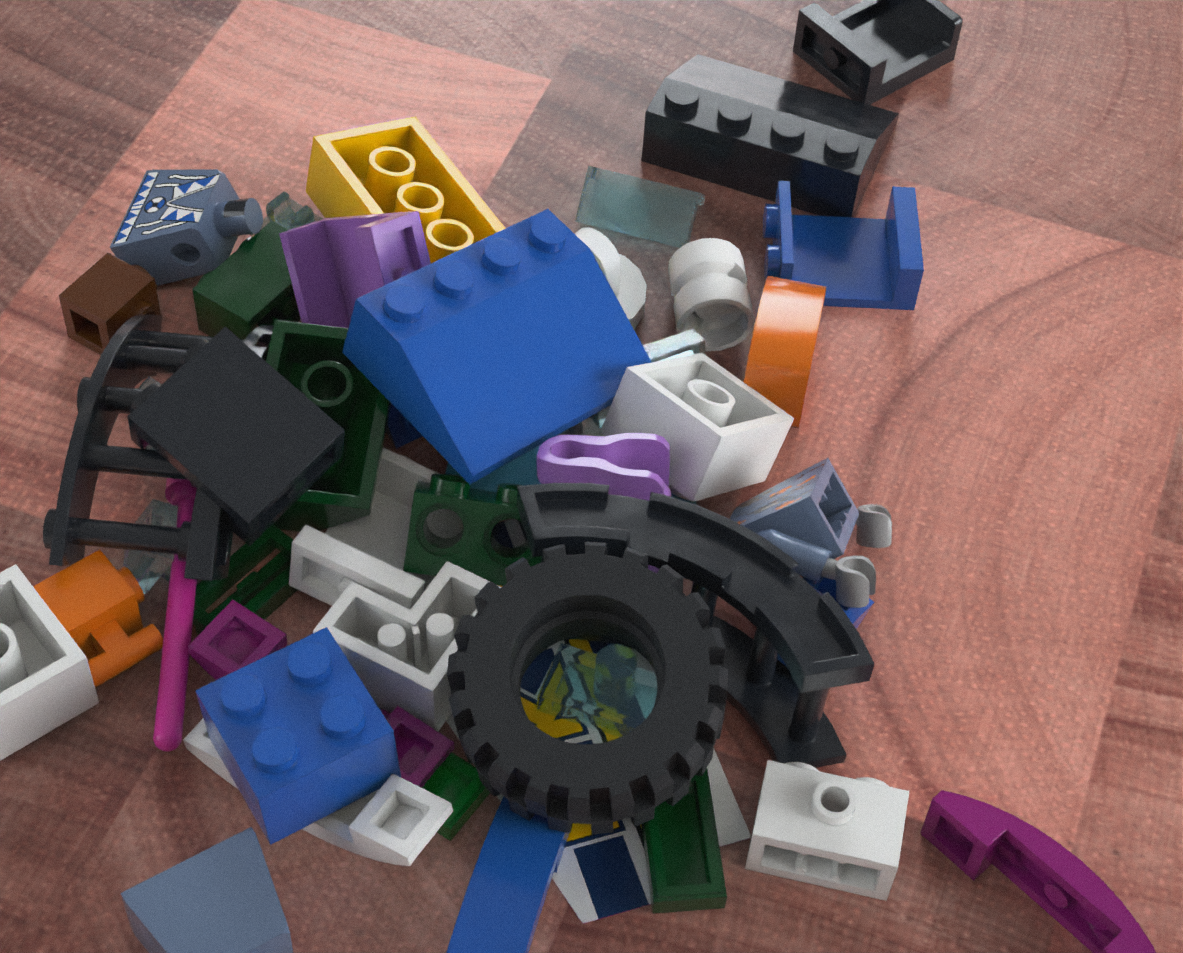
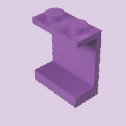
M419 211L325 218L279 233L302 323L349 328L356 298L431 264Z

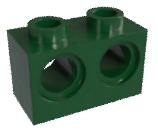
M432 474L430 482L418 481L413 496L403 571L436 576L448 561L496 585L504 586L507 583L505 568L521 558H525L530 567L541 563V557H532L528 541L521 546L509 548L499 544L492 533L494 526L502 520L516 519L521 521L516 505L518 486L525 485L501 483L498 484L497 492L470 488L471 484L462 476L451 474ZM448 509L455 512L461 518L464 528L454 537L441 538L430 531L426 521L427 516L435 510Z

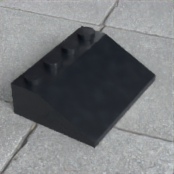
M697 54L664 78L645 113L641 161L773 202L776 199L778 181H790L791 207L819 216L854 218L895 128L899 113Z

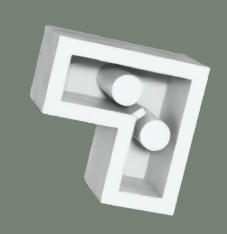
M447 561L411 610L351 581L314 628L313 633L326 627L329 629L378 707L391 713L399 706L428 726L439 731L452 713L448 698L451 696V689L447 679L449 655L457 652L458 649L454 634L463 615L470 614L475 617L477 609L474 597L490 581Z

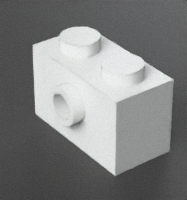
M767 760L745 869L887 901L899 865L909 791L889 787L885 782L875 778L861 777L852 779L820 772L815 767L802 762H788L784 764Z

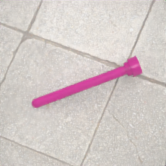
M166 478L165 497L171 503V509L176 513L175 527H181L184 521L191 522L197 488L191 486L190 480ZM172 554L153 735L156 747L165 752L177 749L182 741L190 660L188 645L191 643L197 585V579L184 578L186 562H180L176 554Z

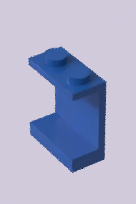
M778 181L775 204H765L763 214V238H773V245L767 244L765 279L767 276L826 286L823 306L914 310L924 272L915 187L892 186L886 218L873 219L792 215L790 181Z

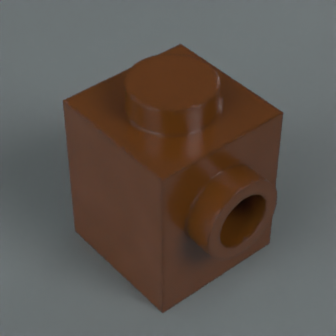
M110 253L104 255L59 295L68 337L99 355L103 353L110 339L121 325L131 317L139 314L161 315L155 278L143 267L136 264L130 265Z

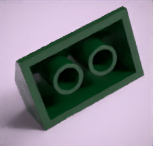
M275 320L266 362L345 430L343 456L273 524L280 530L300 532L305 525L321 531L371 515L391 402L342 353L348 328Z

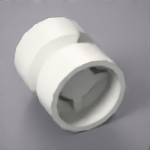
M718 238L698 239L686 243L676 250L669 260L668 275L671 295L674 296L673 308L676 328L681 341L694 349L721 351L734 347L745 340L753 330L754 314L750 294L747 290L744 260L740 250L731 242Z

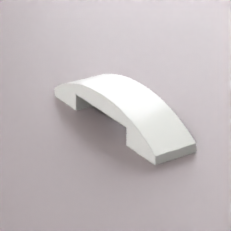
M202 719L183 739L186 749L238 789L212 744L204 719ZM392 774L377 791L308 825L303 830L360 856L389 864L410 866L452 814L453 808L449 801Z

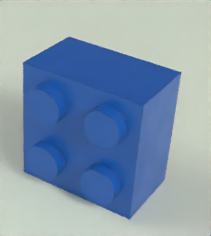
M327 627L195 690L208 736L270 845L377 791L392 774L401 777L394 731Z

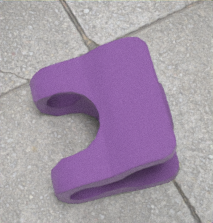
M621 433L609 436L558 435L549 438L539 446L537 453V477L541 484L595 483L609 485L608 494L622 495L648 501L651 492L671 497V490L669 488L670 445L664 437L657 434ZM648 565V569L655 573L660 569Z

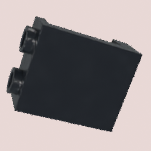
M863 0L834 16L814 2L799 10L793 52L852 100L871 105L953 61L963 20L961 16L939 0Z
M224 327L210 341L201 339L194 343L181 358L178 365L179 369L162 385L153 383L146 387L133 401L127 418L131 440L141 449L150 445L229 515L230 530L250 547L343 456L345 430L228 328Z

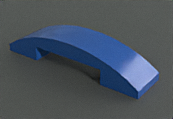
M503 796L474 867L446 953H528L553 873H557L569 833L549 829L547 818L537 814L531 820H526L510 810L508 799Z

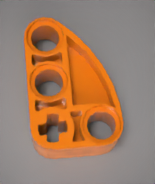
M767 276L752 334L744 383L794 418L791 427L799 428L827 287Z

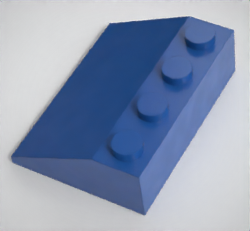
M549 209L356 298L342 351L469 484L536 448L549 438L561 434L607 408L613 402L626 368L651 363L647 352L590 248Z

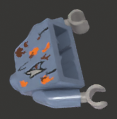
M829 458L743 502L734 509L729 518L762 536L792 557L799 564L797 574L818 583L822 581L823 577L836 580V600L841 605L847 607L861 608L867 606L869 595L875 594L876 570L870 559L864 556H847L838 561L835 560V558L844 554L854 526L857 525L856 543L861 546L885 548L889 547L892 542V521L888 510L877 504H867L856 508Z

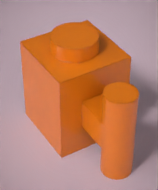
M100 549L33 586L86 655L95 688L161 650L163 647V637L154 624L151 623L143 628L138 604L144 602L145 597L138 581L127 567L124 566L116 570Z

